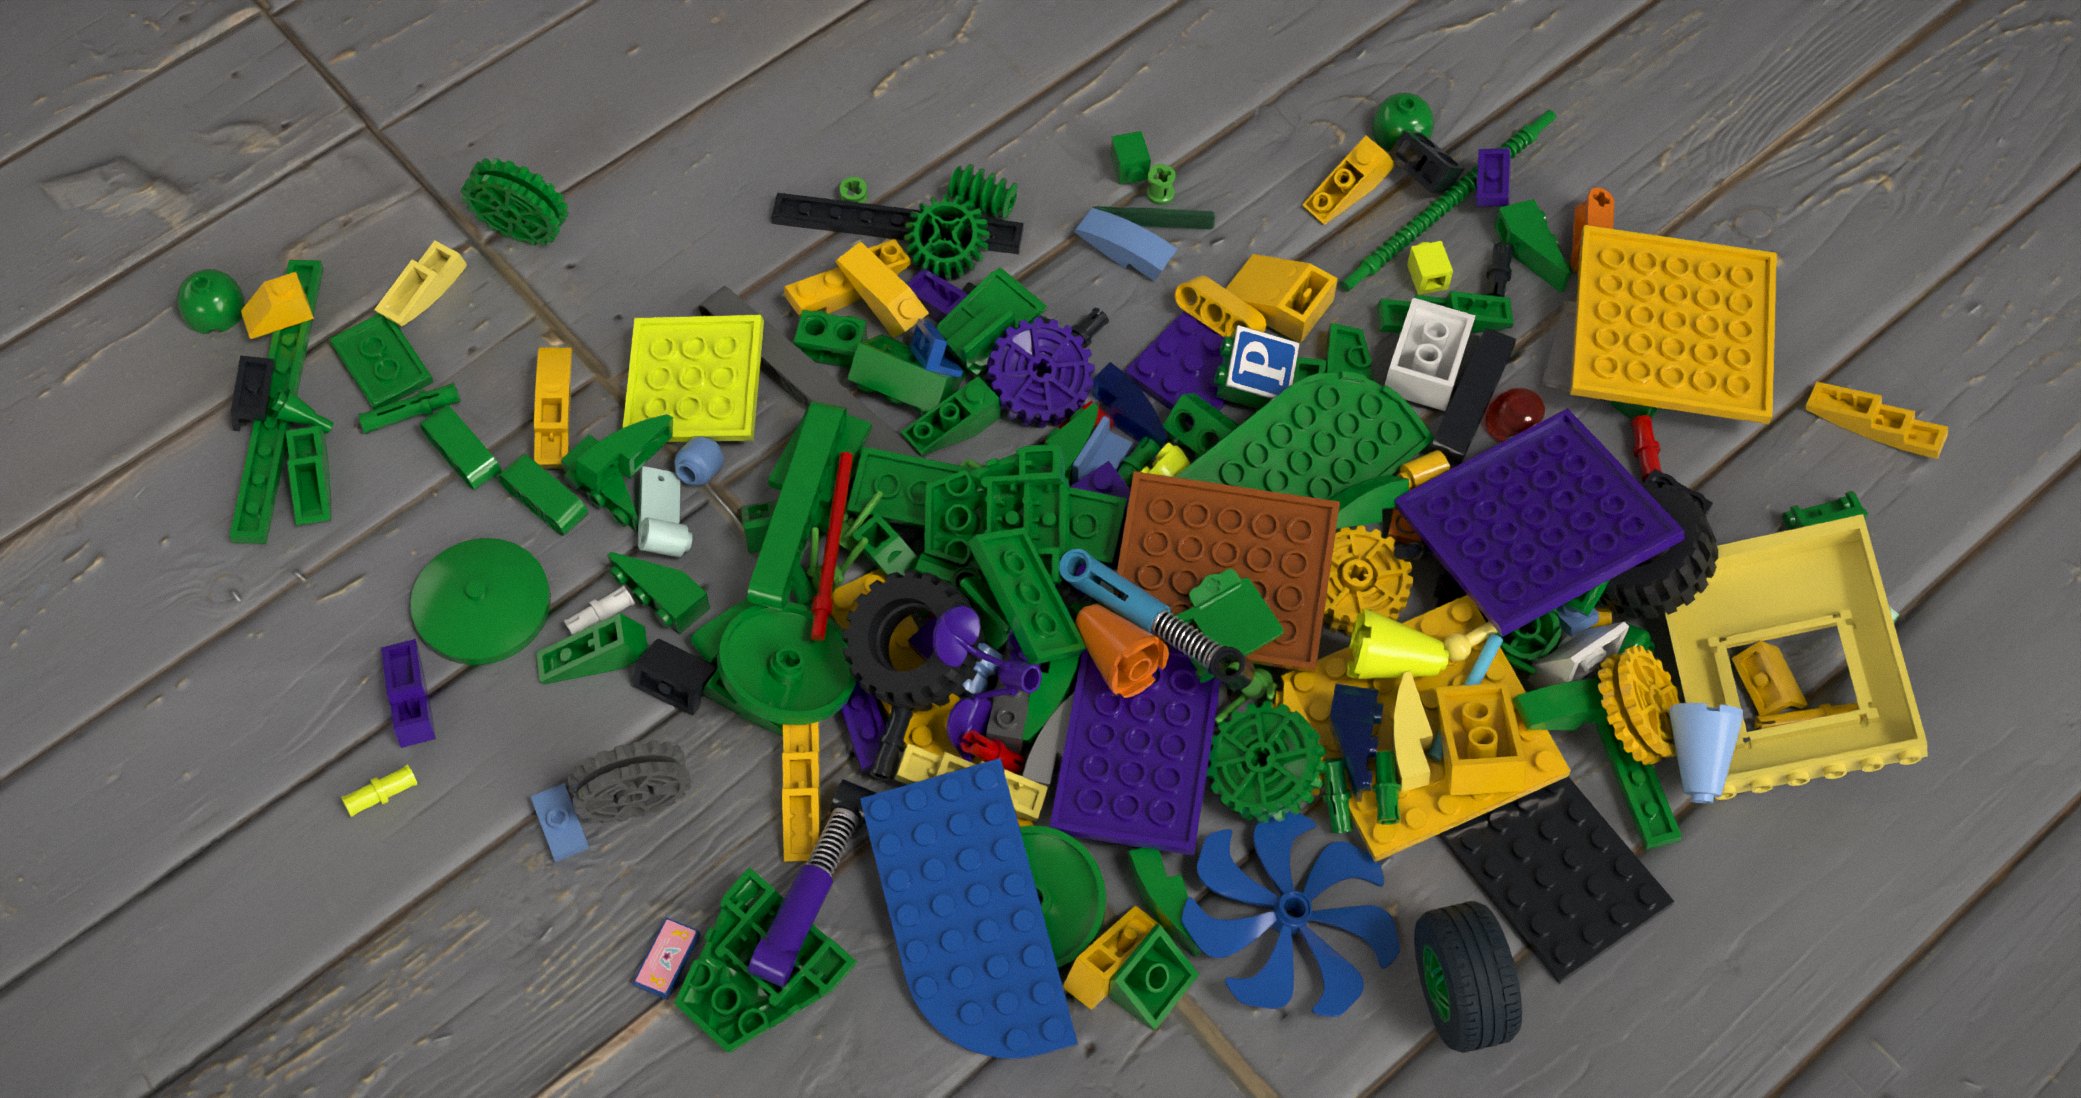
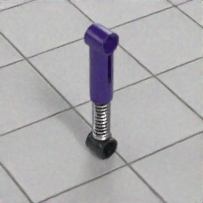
M842 779L830 806V812L832 813L829 818L830 820H828L822 835L819 837L809 860L800 867L765 938H762L758 943L749 964V974L781 987L786 985L796 963L799 950L833 884L831 874L835 872L834 869L837 868V864L840 862L839 859H841L842 854L845 852L844 849L850 842L849 839L852 837L854 829L858 825L866 823L860 798L877 794V792Z

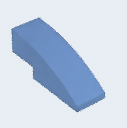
M1091 208L1074 231V233L1124 269L1130 264L1154 282L1177 251L1176 247L1147 229L1122 217Z

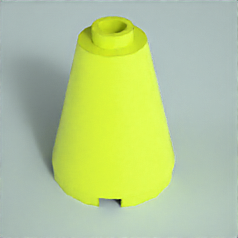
M1362 608V614L1358 613L1349 644V649H1353L1352 655L1355 657L1354 661L1347 660V674L1349 678H1402L1403 674L1411 671L1413 677L1437 676L1440 670L1445 671L1449 660V650L1444 649L1442 641L1370 609Z

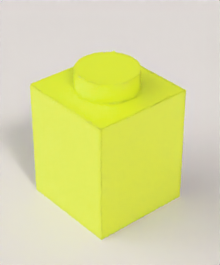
M1442 241L1422 242L1411 246L1407 267L1417 294L1422 295L1448 290L1453 269Z

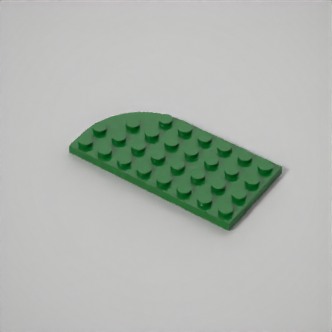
M1354 372L1318 373L1308 376L1284 389L1174 477L1329 500L1336 494L1371 478L1392 475L1401 465L1407 463L1434 440V437L1412 407L1389 386H1381L1367 379L1366 375Z

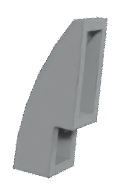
M1074 693L1058 707L1046 722L1036 738L1022 776L1047 786L1045 798H1050L1056 767H1061Z

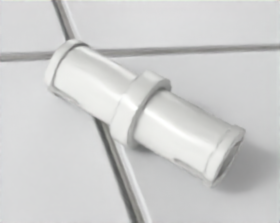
M622 585L621 588L601 600H592L589 602L591 606L571 618L565 619L564 623L570 633L574 635L616 615L627 607L634 605L635 602L625 586Z

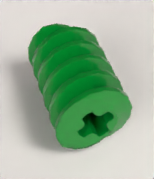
M968 164L965 170L958 166L954 170L948 185V197L954 199L958 195L961 197L962 204L970 200L973 204L972 208L977 209L980 207L984 213L991 212L995 218L1003 217V219H1006L1015 205L1018 183L1014 182L1009 189H1006V178H1002L998 184H995L996 174L991 173L985 180L984 169H979L976 175H973V164Z

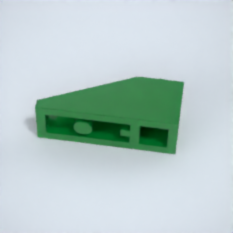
M618 613L536 652L540 683L545 685L621 670L634 664L648 649L645 626Z

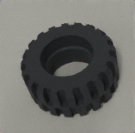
M1645 483L1643 488L1682 527L1685 540L1670 547L1658 560L1644 566L1632 567L1609 580L1599 600L1603 604L1608 605L1610 610L1618 614L1625 612L1627 617L1640 618L1641 614H1645L1647 619L1657 618L1659 613L1666 612L1669 615L1677 612L1676 608L1680 605L1685 604L1687 606L1692 603L1697 592L1703 593L1709 585L1706 579L1712 578L1717 568L1715 564L1718 559L1717 540L1698 502H1694L1692 497L1685 491L1678 492L1676 487L1666 484L1659 488L1657 483Z
M906 570L904 576L898 572L888 574L886 582L883 583L876 580L870 584L869 588L871 591L867 595L861 593L855 600L859 604L855 612L849 610L846 620L850 622L849 629L843 630L842 641L848 643V648L843 649L845 661L852 664L849 667V672L853 679L860 682L862 689L891 706L906 708L910 711L913 708L919 711L931 710L933 703L942 707L950 703L949 695L953 693L959 696L966 690L963 683L967 678L973 681L977 674V671L973 669L975 662H982V659L967 652L966 658L960 666L951 667L942 663L934 651L931 657L918 668L900 672L893 667L890 660V639L898 624L913 613L929 611L936 616L938 621L939 617L943 615L942 613L955 606H966L973 609V603L954 586L934 574L928 572L921 574L917 570ZM974 610L979 617V622L981 624L982 620L980 618V615L976 610ZM980 629L977 640L971 646L982 651L978 646L979 643L985 642L984 631Z

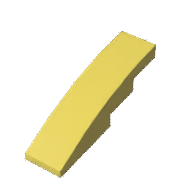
M908 743L904 749L894 780L909 785L977 764L947 752L939 756ZM1004 770L1017 817L1037 821L1048 787Z

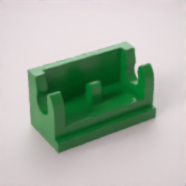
M1853 491L1845 493L1846 496L1840 497L1838 500L1805 509H1800L1797 505L1791 506V511L1784 512L1782 518L1788 530L1862 514L1866 520L1868 513L1866 509H1863L1857 495Z

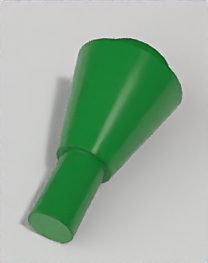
M287 389L284 393L278 392L271 404L270 409L274 411L273 418L303 425L320 426L327 434L334 425L333 421L315 413V410L290 389Z

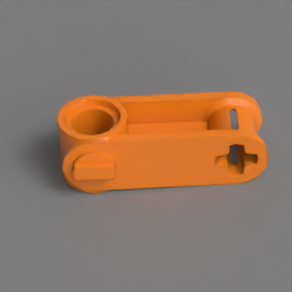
M1600 187L1593 188L1588 193L1587 200L1577 205L1574 210L1570 266L1577 274L1579 272L1581 232L1584 225L1613 229L1614 198L1607 190Z

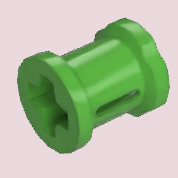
M1156 164L1151 167L1148 173L1150 185L1147 188V198L1156 205H1166L1174 198L1175 191L1172 185L1176 179V173L1171 166Z

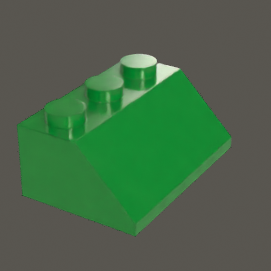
M883 334L859 342L848 380L856 382L857 387L867 392L878 391L885 394L886 399L893 403H908L915 406V411L923 415L957 392L968 372L961 365H959L963 370L961 377L925 370L909 349L910 345Z

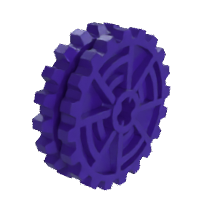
M1035 318L1033 324H1029L1026 320L1019 321L1018 328L1014 329L1010 326L1005 330V335L997 339L987 360L986 366L989 368L985 374V381L991 383L990 389L999 397L1000 410L1006 409L1009 412L1007 418L1013 421L1018 417L1022 419V425L1026 427L1031 422H1035L1038 428H1045L1047 422H1051L1054 426L1061 424L1064 417L1070 418L1078 408L1082 407L1094 383V380L1091 379V374L1094 373L1095 366L1088 363V359L1092 356L1090 349H1083L1081 346L1084 339L1080 335L1074 337L1071 334L1073 328L1066 325L1062 329L1058 327V321L1051 319L1049 324L1043 323L1042 318ZM1037 368L1044 371L1042 374L1044 375L1043 378L1036 376Z

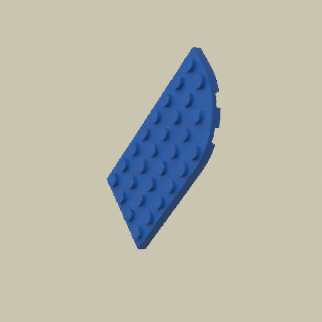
M995 759L860 798L904 975L917 1006L928 1021L957 1045L969 1051L998 1059H1027L1079 1045L1001 759Z

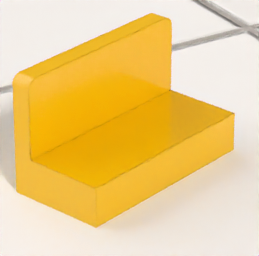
M1759 641L1731 658L1760 716L1778 714L1790 706L1800 709L1808 706L1777 646Z

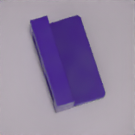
M1510 148L1479 149L1477 206L1503 207L1510 205Z

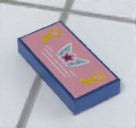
M666 917L633 981L634 986L668 1000L700 937L699 930Z

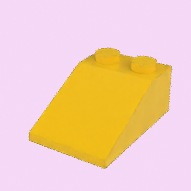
M1507 682L1436 687L1435 694L1444 768L1450 796L1523 791L1526 757Z

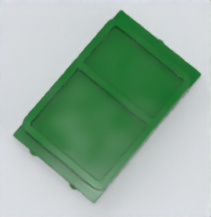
M999 267L972 290L937 325L936 329L947 340L993 302L1004 313L1010 309L1015 313L1016 329L1018 328L1019 321L1022 320L1033 324L1034 319L1039 318L1047 310V305L1014 279L1013 276ZM945 348V351H946L949 355H951V357H952L953 359H955L956 361H958V360ZM992 349L967 368L975 377L980 376L988 368L986 364Z

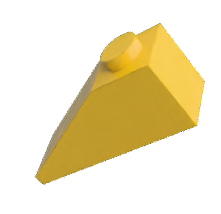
M861 241L835 260L892 338L909 330L917 323L918 318L922 319L929 314L911 288Z
M1135 905L1076 958L1063 988L1092 1010L1109 994L1110 980L1155 924H1161Z

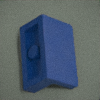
M918 318L909 347L911 352L925 370L961 377L963 370L951 355L945 351L947 344L945 338L931 321Z

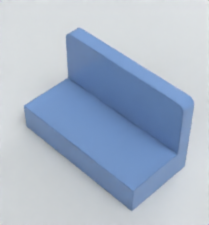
M1103 416L1074 461L1072 485L1107 461H1110L1118 472L1122 466L1120 465L1121 461L1132 451L1133 442L1110 432V418Z

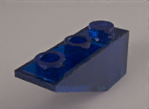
M1335 684L1330 713V732L1339 757L1344 761V770L1356 802L1361 803L1363 790H1371L1373 770L1367 769L1369 757L1376 758L1379 737L1372 736L1374 724L1381 725L1384 704L1377 703L1378 690Z

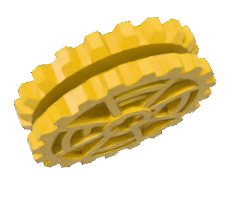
M1358 525L1356 530H1350L1349 527L1340 528V532L1335 534L1323 623L1330 624V631L1337 633L1339 629L1345 630L1346 636H1351L1358 613L1362 614V608L1370 609L1395 621L1399 618L1398 612H1404L1411 593L1410 588L1413 584V577L1408 575L1412 570L1411 562L1395 557L1394 544L1396 540L1391 536L1384 539L1381 537L1380 530L1374 529L1372 532H1367L1363 525Z
M1641 645L1625 649V652L1622 654H1613L1605 657V660L1600 663L1602 669L1598 670V676L1601 680L1598 688L1603 695L1601 703L1603 708L1607 710V720L1609 724L1613 725L1616 738L1622 740L1625 751L1627 753L1632 752L1634 760L1637 762L1642 761L1643 765L1657 763L1661 761L1662 757L1676 756L1669 713L1670 707L1673 704L1682 702L1678 699L1677 695L1679 692L1676 686H1673L1671 683L1669 672L1663 670L1662 662L1658 658L1654 659L1653 653L1649 649L1645 651Z

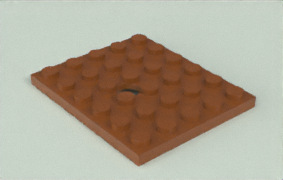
M1134 471L1117 573L1168 605L1171 609L1170 613H1173L1175 616L1192 608L1189 602V593L1193 588L1199 586L1207 575L1220 574L1227 569L1235 570L1240 579L1247 577L1251 580L1284 630L1282 636L1246 657L1254 664L1315 673L1340 502ZM1114 589L1113 594L1118 597L1120 592ZM1193 621L1188 624L1193 626L1194 629H1198Z

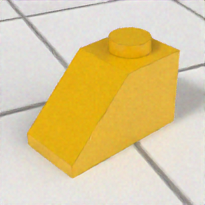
M296 272L263 282L241 310L250 339L314 319L307 296Z

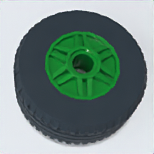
M1468 901L1426 911L1415 925V957L1422 991L1432 1021L1443 1042L1450 1049L1461 1053L1510 1042L1519 1033L1522 1025V999L1515 963L1497 918L1486 905L1476 901Z

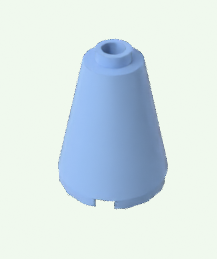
M1707 703L1673 704L1670 707L1669 716L1683 792L1685 795L1691 796V802L1713 803L1714 797H1721L1743 722V710L1738 707L1721 704L1719 708L1707 707Z

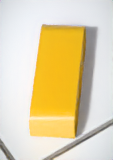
M1197 276L1180 284L1175 290V300L1181 309L1223 337H1229L1238 325L1245 327L1244 324L1249 329L1265 332L1266 320L1258 310L1206 276Z

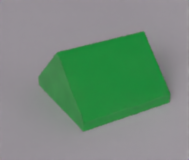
M1155 924L1111 978L1109 998L1147 1027L1156 1030L1200 974L1163 927Z

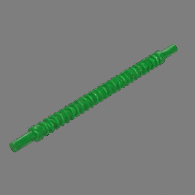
M1547 110L1532 124H1526L1521 127L1518 132L1513 134V137L1508 138L1507 142L1502 143L1501 147L1496 149L1510 148V159L1515 158L1517 154L1522 152V149L1527 148L1528 145L1537 140L1538 134L1556 119V114L1552 110ZM1478 166L1473 167L1472 171L1467 172L1466 176L1461 177L1460 181H1456L1454 186L1449 187V191H1444L1443 195L1438 196L1437 200L1432 201L1431 205L1426 206L1425 210L1420 211L1419 215L1414 216L1413 220L1408 221L1407 225L1402 226L1401 230L1396 231L1395 235L1390 236L1389 240L1384 241L1383 245L1378 246L1377 250L1371 252V255L1364 257L1360 262V266L1340 282L1342 289L1349 292L1368 275H1375L1381 267L1386 265V262H1390L1392 257H1396L1398 252H1402L1405 247H1408L1411 242H1414L1417 237H1420L1423 232H1426L1429 227L1438 222L1440 217H1444L1446 212H1450L1452 207H1456L1458 202H1462L1464 197H1468L1470 192H1474L1477 188Z

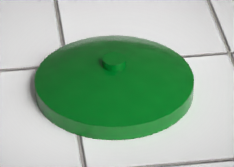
M495 538L467 540L442 551L422 570L412 591L411 615L424 643L442 658L465 665L496 663L522 651L540 633L550 611V586L538 560L523 547Z
M787 602L784 610L760 605L752 606L733 618L722 635L717 653V666L720 678L729 694L742 707L762 719L785 725H806L825 720L837 713L847 703L857 681L853 679L849 672V667L852 664L844 659L843 649L848 648V643L842 641L843 628L828 617L825 639L823 641H816L811 639L814 615L811 613L812 607L794 602Z
M1022 826L1020 827L1058 970L1075 962L1076 958L1096 940L1106 914V886L1094 857L1075 838L1050 827Z

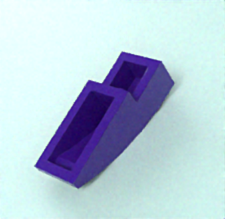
M416 639L381 647L386 693L391 705L393 729L400 747L403 748L436 739L430 700Z

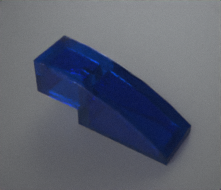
M1109 362L1094 377L1093 397L1111 409L1110 417L1114 420V426L1139 443L1143 437H1148L1149 440L1150 438L1159 445L1161 451L1166 445L1167 436L1154 407L1127 374Z

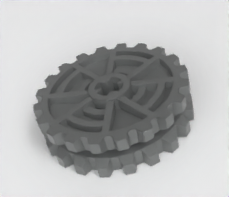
M651 740L645 744H641V741L633 742L630 746H615L614 750L611 751L603 750L597 753V757L583 760L584 765L575 766L573 774L568 776L569 790L574 794L573 806L575 813L579 814L581 819L588 818L589 822L602 820L603 823H609L618 819L619 822L627 821L630 817L638 818L645 816L649 812H658L661 810V807L674 804L675 799L683 798L686 795L685 791L690 790V783L692 782L689 771L685 768L686 759L684 751H681V747L679 745L672 746V743L668 741L658 744V740Z

